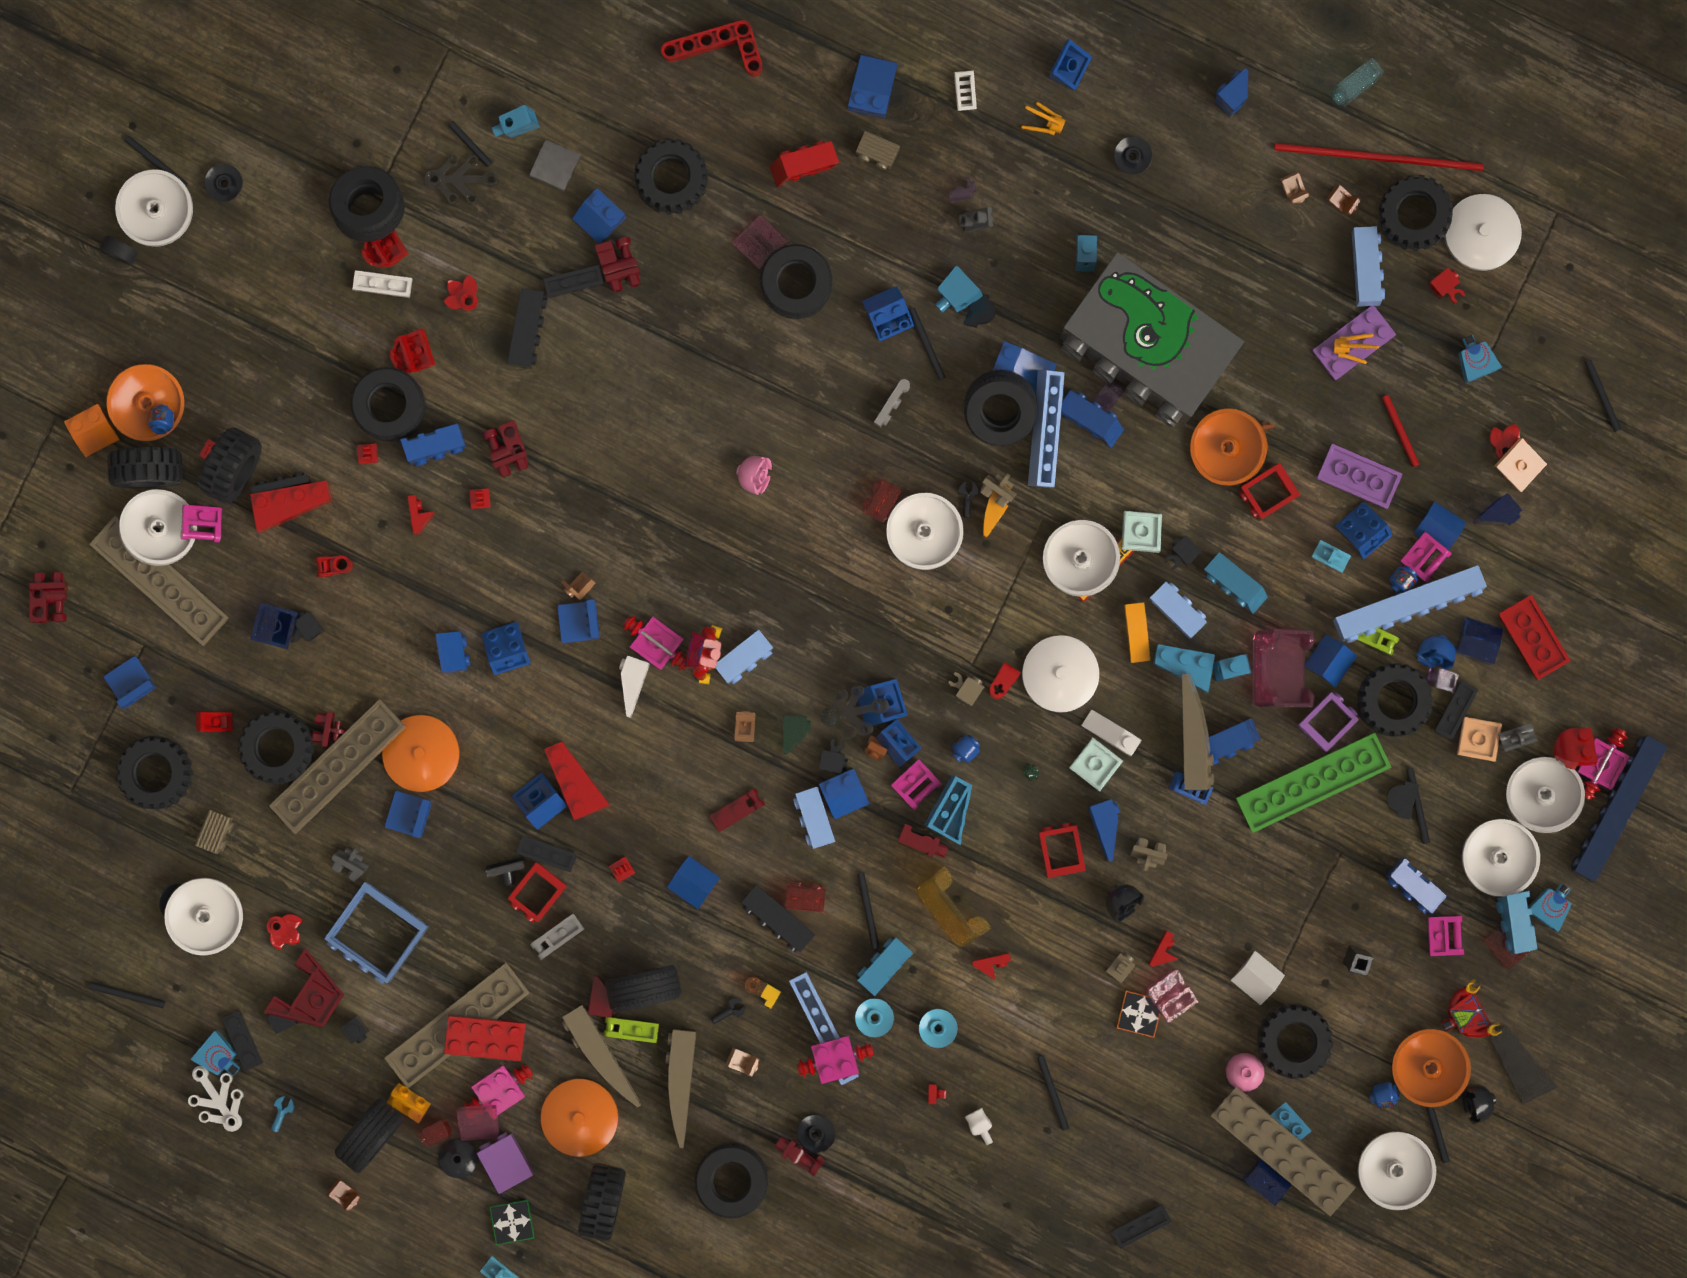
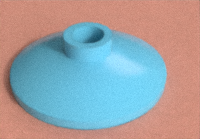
M868 999L858 1007L855 1021L858 1029L864 1035L880 1037L891 1029L894 1015L891 1007L881 999ZM872 1014L878 1015L877 1021L871 1020Z
M942 1009L931 1010L920 1021V1036L931 1047L942 1048L948 1046L957 1035V1022L948 1011ZM935 1025H941L942 1030L936 1032L934 1029Z

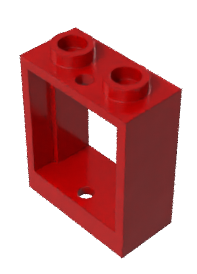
M1281 463L1239 488L1241 499L1244 503L1248 502L1251 507L1249 509L1250 513L1255 519L1258 518L1259 521L1300 496ZM1275 473L1289 497L1263 513L1248 488Z
M1071 822L1061 824L1060 829L1054 830L1053 826L1042 828V832L1038 833L1047 878L1086 871L1077 825L1072 826ZM1073 831L1079 864L1051 869L1045 836Z
M536 862L508 897V900L511 901L509 905L517 911L519 909L526 913L524 917L532 923L534 921L540 922L568 886L540 863ZM535 872L558 889L538 915L516 899V896Z

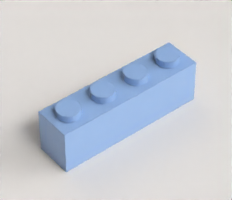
M1377 226L1355 227L1352 231L1357 307L1380 306L1382 299H1385V289L1381 288L1384 274L1383 269H1380L1379 263L1382 262V251L1378 250V244H1381L1380 232L1377 233Z

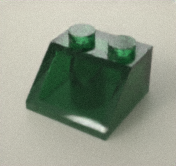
M784 715L783 755H788L807 737V732H811V720H807V716Z

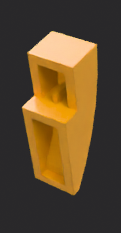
M995 491L992 492L985 511L983 523L984 538L988 537L1008 508V505L1002 508L996 504L995 501L1000 494Z
M1144 602L1124 605L1131 663L1150 661Z

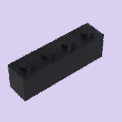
M521 288L507 362L509 366L532 370V365H536L537 354H535L536 346L539 347L541 335H538L539 328H543L544 317L542 316V311L546 309L548 302L544 292Z
M758 885L742 901L744 904L742 908L750 915L756 914L759 917L757 921L765 928L769 925L774 930L772 934L779 940L784 938L789 942L786 946L793 952L797 950L801 952L816 935Z

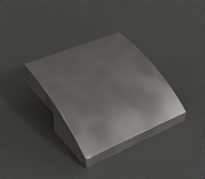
M545 140L529 177L564 192L581 155Z

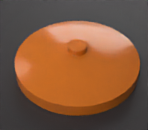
M139 364L123 370L114 378L107 392L106 407L112 423L121 433L135 440L152 441L166 436L178 425L184 411V395L180 384L168 371L151 364ZM160 404L167 405L174 412L173 427L166 434H156L148 426L150 410Z
M1220 409L1205 416L1196 426L1190 444L1191 457L1197 470L1209 481L1220 485H1238L1251 479L1261 469L1267 454L1266 435L1259 422L1250 414L1237 409Z
M416 715L401 720L406 728L382 750L383 763L388 775L396 784L410 791L427 792L443 786L453 776L459 763L460 749L455 734L444 722L431 716Z
M1426 1029L1411 1034L1399 1045L1393 1058L1392 1071L1398 1089L1407 1099L1424 1107H1441L1453 1102L1464 1092L1471 1075V1063L1465 1047L1458 1039L1441 1030Z
M572 1079L561 1083L549 1093L541 1110V1126L545 1137L554 1148L570 1156L583 1157L597 1153L611 1141L618 1125V1109L614 1098L602 1085L588 1079Z

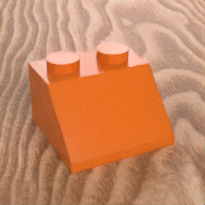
M99 404L64 421L73 440L86 458L120 440L103 406Z

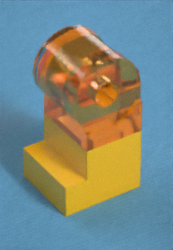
M751 977L745 982L746 991L766 999L767 1001L764 1005L770 1009L781 991L757 977Z

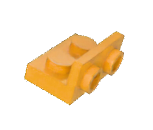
M400 1083L393 1089L387 1101L392 1107L417 1123H420L431 1105L423 1097L418 1096Z

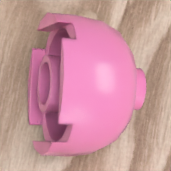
M751 456L738 466L736 473L739 483L745 491L756 495L762 494L765 491L771 477L767 476L768 469L772 470L770 459L762 456Z
M1240 1053L1233 1056L1228 1061L1225 1069L1229 1084L1234 1088L1237 1086L1242 1091L1256 1089L1264 1078V1066L1261 1060L1250 1053Z

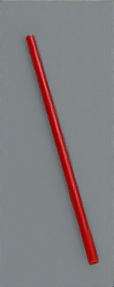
M1275 143L1274 151L1475 171H1483L1484 168L1483 163Z

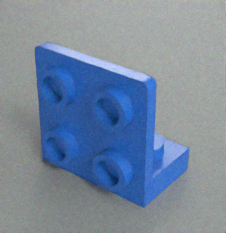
M1362 502L1336 524V528L1355 546L1363 560L1393 536L1388 524L1365 502Z
M595 600L558 605L562 643L600 639Z
M518 622L482 633L488 661L494 675L531 664Z
M136 656L104 676V679L118 698V705L124 709L157 688Z
M395 791L385 827L412 835L413 837L422 838L433 801Z

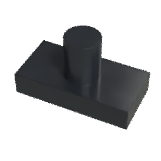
M521 856L487 865L485 870L487 878L501 874L505 886L515 884L513 871L525 868L524 857Z

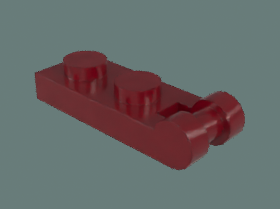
M756 788L710 815L719 832L765 805L764 801L758 797ZM750 798L754 803L751 807L746 803V800Z

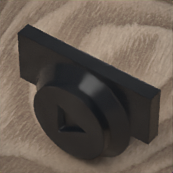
M982 294L983 296L971 304L963 323L965 326L977 328L978 324H987L993 320L996 315V308L993 302L989 300V295Z
M1405 781V785L1394 786L1389 791L1387 801L1389 806L1397 811V817L1410 820L1419 784Z

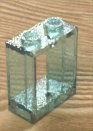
M1372 57L1336 85L1332 91L1333 100L1338 105L1341 104L1342 107H1345L1379 81L1384 71Z

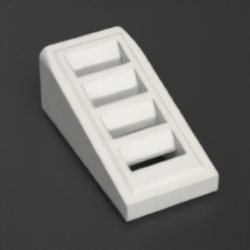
M974 71L954 72L957 111L977 109ZM959 77H969V80L959 81ZM970 84V88L960 89V85ZM971 92V96H960V93ZM972 100V103L961 104V101Z

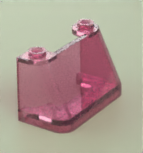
M1269 629L1259 630L1255 633L1253 640V699L1256 707L1313 708L1314 694L1310 689L1305 688L1304 666L1305 650H1310L1314 645L1313 631Z

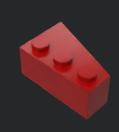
M819 141L813 147L808 148L805 145L797 148V151L792 153L790 150L780 153V156L769 167L778 188L783 186L782 184L785 181L793 179L795 182L800 180L799 177L810 174L812 176L832 169L839 163L832 141L827 143Z

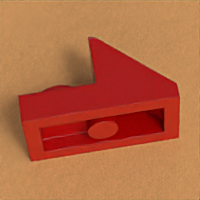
M416 495L408 496L413 534L420 535L435 515V512L420 513L423 510L422 501Z
M196 712V732H232V713Z
M1168 931L1164 932L1148 965L1154 967L1178 960V958L1165 952L1166 949L1170 950L1175 941L1172 938L1174 934Z
M1010 953L971 962L974 967L996 980L993 965L996 964L997 968L1007 966V962L1011 961Z

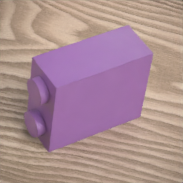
M507 1132L496 1138L498 1141L492 1145L490 1142H487L480 1146L481 1151L477 1153L498 1194L534 1175L513 1133L508 1135Z

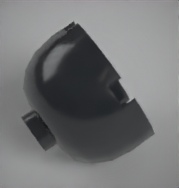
M1115 885L1108 892L1106 908L1116 922L1117 920L1119 922L1123 921L1136 911L1133 908L1137 903L1139 906L1143 903L1144 895L1132 885Z
M1479 1084L1468 1085L1461 1094L1465 1113H1470L1471 1117L1468 1119L1472 1124L1481 1123L1491 1117L1494 1111V1104H1496V1097L1485 1086Z

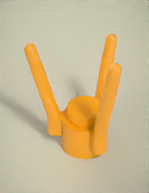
M1036 102V105L1050 114L1051 117L1034 108L1025 106V109L1048 120L1047 127H1050V129L1025 125L1021 126L1022 129L1049 133L1051 135H1054L1055 132L1061 133L1066 121L1061 118L1062 116L1054 113L1039 102Z
M1372 333L1347 337L1340 336V338H1335L1334 353L1338 354V357L1366 364V360L1348 355L1346 352L1349 353L1350 348L1378 349L1379 345L1350 344L1349 340L1370 338L1374 336Z

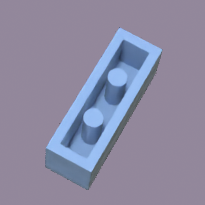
M1165 582L1149 600L1188 639H1191L1207 623L1205 620L1206 616L1199 609L1197 611L1191 607L1193 603L1186 596L1181 597L1177 593L1179 589L1170 582L1168 584Z
M758 630L718 661L716 669L728 684L731 682L735 684L742 678L741 674L746 670L750 672L758 666L756 664L761 658L765 660L773 654L771 652L773 647Z
M818 787L796 793L797 798L793 800L796 809H800L802 816L799 817L802 828L806 827L808 835H805L808 846L812 845L813 849L835 842Z

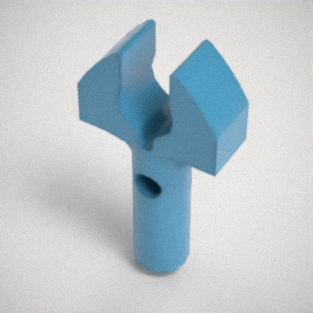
M285 1096L275 1101L274 1106L277 1107L278 1113L271 1127L273 1132L279 1131L286 1113H293L295 1108L293 1099H290L288 1107L284 1109L282 1102Z

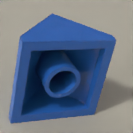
M1067 39L1050 72L1049 78L1076 91L1092 56L1070 39Z
M1434 501L1413 534L1420 538L1426 531L1449 550L1460 536L1466 522Z
M1325 634L1304 667L1336 688L1357 655L1343 643Z
M895 720L875 737L882 747L888 749L887 753L899 767L922 749L898 720Z
M688 856L667 888L699 909L720 877Z

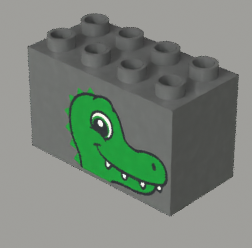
M1118 252L1067 322L1060 336V339L1064 341L1061 350L1078 362H1080L1083 356H1086L1096 363L1092 370L1095 375L1109 384L1115 378L1127 385L1123 393L1130 400L1140 406L1148 400L1159 409L1155 416L1171 428H1174L1178 422L1185 426L1245 342Z

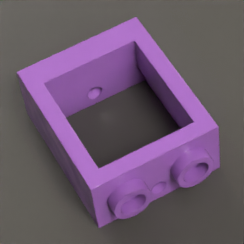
M1330 692L1297 725L1323 752H1327L1359 720L1356 717L1358 713L1350 706L1347 708L1342 703L1344 699L1338 693L1333 694ZM1331 700L1350 721L1327 742L1308 722Z

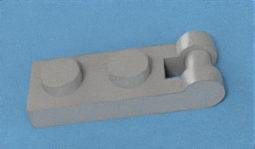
M902 379L898 383L874 421V425L881 428L882 425L886 426L892 417L889 415L893 408L896 410L902 401L899 399L902 393L909 391L910 383L908 380Z
M573 913L531 943L530 946L532 949L535 948L539 954V959L542 960L585 928ZM544 941L549 945V948L546 950L541 945Z

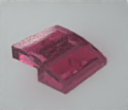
M759 215L734 240L733 244L761 269L767 258L775 250L782 248L788 240L763 215Z
M1176 968L1145 988L1147 995L1166 1023L1171 1022L1198 1003L1191 987L1185 984L1179 970Z
M496 1105L457 1108L461 1141L496 1139L500 1136Z

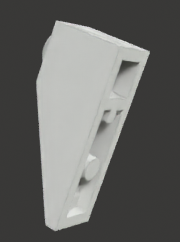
M627 656L626 659H622L619 669L622 670L621 679L626 716L631 718L650 664Z
M1093 710L1090 711L1081 725L1129 757L1132 756L1141 742V739Z

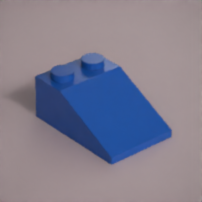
M861 55L851 91L848 111L885 119L898 63Z
M1004 341L993 371L1002 369L1020 374V376L1028 380L1036 394L1038 371H1054L1057 364Z
M1110 799L1088 807L1107 862L1113 861L1118 825L1117 814L1120 813L1117 802H1113Z

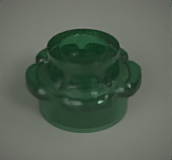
M1027 763V766L1022 768L1025 776L1029 781L1037 780L1038 769L1034 764L1030 765Z

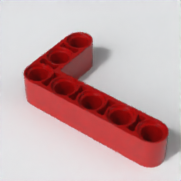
M744 20L666 42L661 48L663 59L670 63L738 43L746 73L751 77H757L762 73V62L751 25ZM746 27L748 32L741 35L738 33V29ZM727 32L730 34V37L727 40H722L720 34ZM707 37L712 40V42L709 45H703L701 43V41ZM686 43L693 44V48L690 51L684 50L683 46ZM746 45H751L754 49L752 52L746 53L743 48ZM668 48H672L675 50V53L672 56H667L665 51ZM751 63L759 65L756 71H752L748 67Z

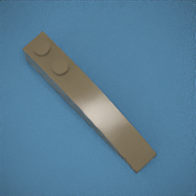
M1190 673L1182 674L1185 790H1208L1214 784V774H1211L1214 758L1213 754H1210L1208 728L1204 710Z
M584 1004L563 1016L564 1021H562V1024L566 1031H571L574 1036L571 1039L575 1047L581 1048L594 1068L614 1089L636 1107L641 1106L642 1103L591 1016L588 1014Z
M673 1029V1032L668 1035V1044L671 1045V1050L666 1054V1064H669V1100L679 1148H684L697 1031Z

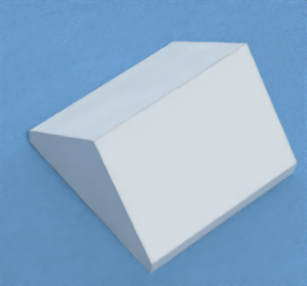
M1254 951L1231 981L1261 1005L1277 989L1285 975Z

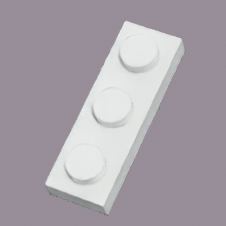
M355 270L352 289L355 291L410 298L413 279Z

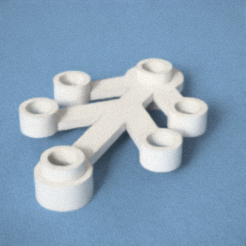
M202 1066L195 1067L192 1072L193 1078L202 1083L212 1100L192 1095L188 1099L189 1105L192 1107L199 1105L219 1109L223 1115H212L209 1111H203L199 1114V1120L203 1123L210 1121L223 1124L227 1131L233 1132L238 1130L242 1125V1118L238 1111L240 1101L244 1096L243 1091L240 1089L232 1091L231 1098L233 1102L231 1110H229L226 1106L230 1083L233 1081L232 1075L229 1073L221 1075L220 1081L222 1085L219 1095L208 1079L209 1071ZM198 1070L203 1072L202 1077L197 1076ZM225 1075L230 1077L228 1083L223 1080ZM236 1091L241 1095L239 1099L234 1097ZM193 1097L197 1098V1104L191 1102ZM203 1113L208 1115L207 1120L202 1119ZM230 1118H233L235 1120V1124L233 1126L229 1124Z

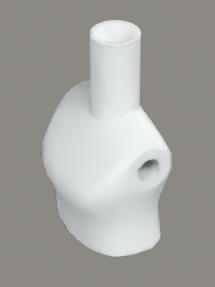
M983 1108L965 1116L971 1133L973 1135H981L986 1145L991 1144L993 1141L988 1130L992 1127V1123L985 1115Z

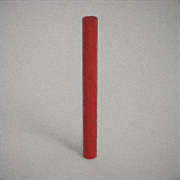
M1389 395L1382 397L1412 467L1420 465Z

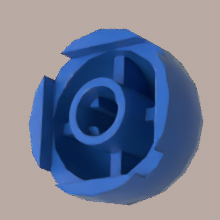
M1436 635L1427 637L1421 642L1416 656H1418L1417 660L1421 664L1434 669L1435 666L1441 667L1440 670H1449L1454 666L1456 650L1447 637Z

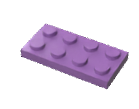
M1370 306L1313 349L1312 352L1333 380L1336 381L1359 364V362L1338 357V354L1334 353L1335 338L1372 333L1373 337L1349 340L1350 344L1379 345L1380 348L1396 336V334L1376 307ZM1350 348V352H1346V354L1364 360L1377 349Z
M1331 444L1317 480L1387 510L1402 477V473L1335 444Z

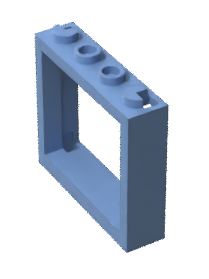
M364 882L327 934L325 940L328 941L327 945L333 950L339 949L342 951L344 958L350 962L355 960L359 963L358 967L366 973L368 971L372 972L375 975V980L382 984L384 982L390 983L427 931L429 925L368 882ZM366 893L419 930L388 974L335 938Z

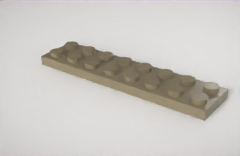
M114 516L89 545L202 646H205L227 622L229 617L170 564L164 566L148 565L130 555L120 539V519Z
M379 699L269 805L270 808L294 834H297L384 750L406 726Z
M506 962L384 1059L404 1085L410 1088L450 1056L449 1054H444L448 1015L498 1019L530 992Z
M1237 1086L1211 1114L1212 1118L1330 1217L1356 1188L1354 1184Z

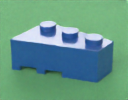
M1070 390L1062 402L1061 415L1080 428L1091 432L1095 438L1099 437L1106 442L1108 447L1112 448L1124 431L1117 420L1118 416L1109 410L1106 413L1097 402L1092 401L1090 403L1082 393L1078 391L1074 393Z

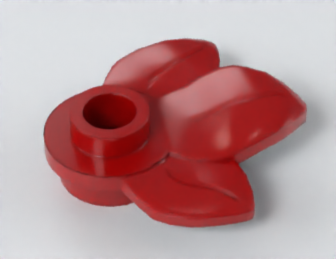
M468 275L463 283L449 280L448 291L451 296L444 300L445 304L451 309L474 310L478 305V298L476 296L478 286L475 279ZM468 298L472 299V303L470 305H467L465 303L466 299Z
M1516 424L1508 426L1504 431L1493 427L1491 430L1490 442L1495 447V454L1499 459L1504 456L1502 449L1505 447L1509 450L1520 437V431Z
M293 914L269 918L266 928L270 933V943L272 946L280 950L284 943L291 945L300 943V935L296 928L302 923V919ZM279 923L280 927L278 929H274L273 924Z

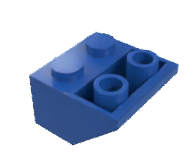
M1246 68L1242 72L1238 70L1234 73L1229 81L1230 83L1227 85L1225 82L1218 88L1215 94L1214 102L1229 118L1244 105L1248 98V70Z
M897 286L862 301L879 342L914 327L905 300Z

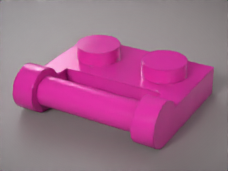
M183 505L181 540L191 538L220 542L222 508ZM189 525L214 527L213 533L189 531Z
M1425 531L1401 562L1414 570L1420 578L1428 583L1431 579L1430 576L1446 557H1450L1452 552ZM1437 548L1440 551L1439 555L1423 572L1419 568Z
M918 759L891 786L915 811L919 807L918 804L936 787L939 788L942 783ZM928 777L932 782L916 797L911 799L908 795Z
M1462 916L1427 917L1429 956L1464 955L1461 939ZM1448 922H1453L1454 949H1449Z

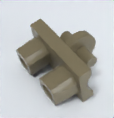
M1008 473L1005 477L997 474L995 478L988 474L982 482L984 484L980 493L986 497H989L993 491L1000 494L995 502L1002 508L1017 495L1011 490L1014 484L1008 481L1011 476Z
M1139 838L1136 845L1132 848L1130 857L1138 858L1137 863L1144 865L1143 871L1146 872L1148 867L1156 868L1157 864L1164 865L1168 855L1166 854V845L1156 843L1154 850L1148 849V840Z

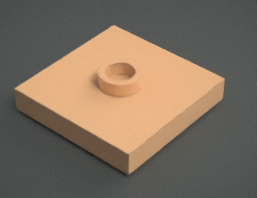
M1519 438L1494 466L1519 492H1522L1547 464L1522 438Z
M1464 717L1457 755L1495 762L1499 744L1498 734L1501 733L1502 724Z

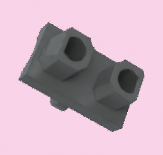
M992 207L973 210L959 215L960 227H965V232L993 227Z
M1532 723L1498 734L1504 752L1538 741Z
M356 847L353 851L348 848L345 851L338 849L332 857L334 861L331 868L337 872H341L344 867L350 869L347 877L356 881L367 871L369 865L362 862L364 857L358 854L360 849Z

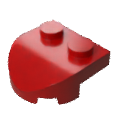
M395 230L388 234L387 237L378 241L364 242V247L361 250L363 258L368 264L380 268L392 267L409 254Z
M419 329L407 335H401L394 340L395 344L393 349L390 350V358L395 368L401 369L406 373H416L436 365L424 329Z
M1570 728L1562 732L1553 747L1555 759L1557 761L1560 760L1569 769H1576L1577 766L1596 765L1598 760L1592 728Z

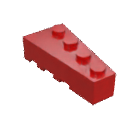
M327 481L250 494L256 530L260 534L332 502L330 485Z
M564 742L544 749L574 820L611 806Z

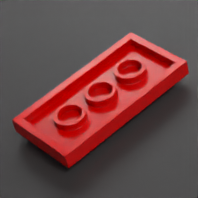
M1532 595L1498 614L1536 680L1543 678L1571 661Z
M448 1015L444 1054L521 1061L526 1023Z

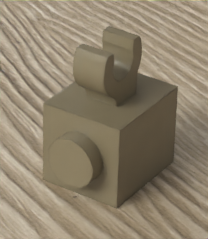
M955 672L954 675L958 677V682L953 683L949 681L948 684L959 689L955 697L972 707L984 688L981 685L983 682L973 676L972 679L968 677L963 683L962 676Z
M1126 952L1123 955L1118 953L1105 971L1122 983L1135 967V964L1132 963L1134 959Z

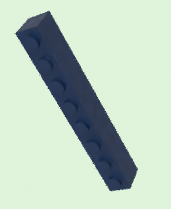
M1648 735L1642 738L1639 737L1634 746L1636 750L1633 755H1629L1625 771L1621 772L1615 789L1610 790L1607 796L1609 801L1606 806L1603 805L1598 813L1600 815L1598 821L1592 824L1589 830L1591 832L1589 838L1585 839L1580 847L1582 849L1580 855L1576 856L1572 861L1571 866L1573 868L1571 871L1591 882H1596L1668 747Z

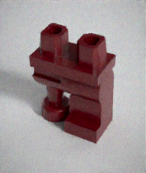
M630 237L620 238L615 241L616 247L621 249L623 258L617 260L612 241L595 245L607 284H610L614 293L623 290L621 281L628 279L631 288L640 286V270L636 259L632 257L628 247L631 245Z
M515 420L498 426L505 442L502 446L499 445L496 436H498L496 428L482 433L484 440L489 441L491 448L490 456L494 468L498 469L502 478L512 475L509 468L510 464L516 463L519 472L529 468L526 459L528 455Z
M53 572L52 583H46L45 573H34L33 583H30L29 622H67V615L63 613V604L68 598V584L65 583L64 573ZM49 603H54L55 614L51 615L50 622Z
M904 825L898 842L921 852H928L927 856L932 858L934 854L945 858L949 847L940 844V839L934 838L933 840L930 836L917 835L910 832L912 826Z
M781 1136L774 1146L783 1152L781 1157L785 1160L789 1157L792 1163H796L815 1176L824 1163L825 1158L819 1155L815 1159L805 1151L803 1146L797 1144V1140L793 1138L792 1141H789Z

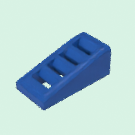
M1175 772L1169 786V790L1204 805L1207 804L1214 788L1211 787L1208 790H1204L1202 797L1198 798L1201 790H1196L1194 795H1192L1193 790L1184 791V774Z

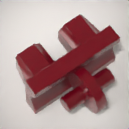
M335 713L316 714L315 724L325 725L324 733L314 731L313 742L322 744L321 746L330 747L332 732H334L332 740L336 741L339 738V733H345V730H340L341 722L335 721V727L333 728Z

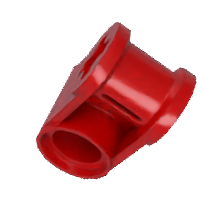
M346 556L314 558L315 562H317V578L347 574L353 568L352 560ZM341 560H346L347 567L341 570L339 568V562Z
M1005 662L989 687L990 696L994 699L1002 698L1015 683L1021 672ZM1001 686L1003 693L995 694L993 687Z

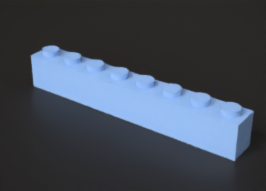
M1477 565L1338 616L1333 622L1341 642L1347 640L1350 643L1358 640V636L1362 634L1369 636L1376 633L1375 629L1383 627V630L1393 627L1395 622L1401 621V623L1412 620L1411 616L1418 614L1421 617L1430 613V609L1436 608L1440 610L1447 607L1449 602L1454 601L1456 604L1464 601L1468 595H1472V597L1478 596L1483 593L1482 590L1487 585Z

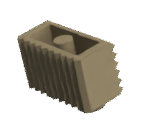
M865 131L856 150V155L859 156L858 159L868 163L869 160L875 162V166L880 169H891L900 150V145Z
M209 810L195 846L215 854H219L220 851L223 852L227 843L224 839L227 833H231L234 823H232L233 818Z

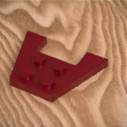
M305 948L294 966L310 975L306 984L291 1006L274 996L264 1013L323 1028L344 994Z

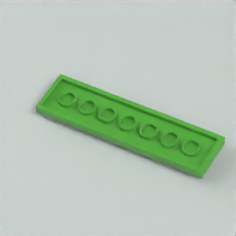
M1373 733L1235 799L1251 832L1254 833L1392 767L1376 734Z

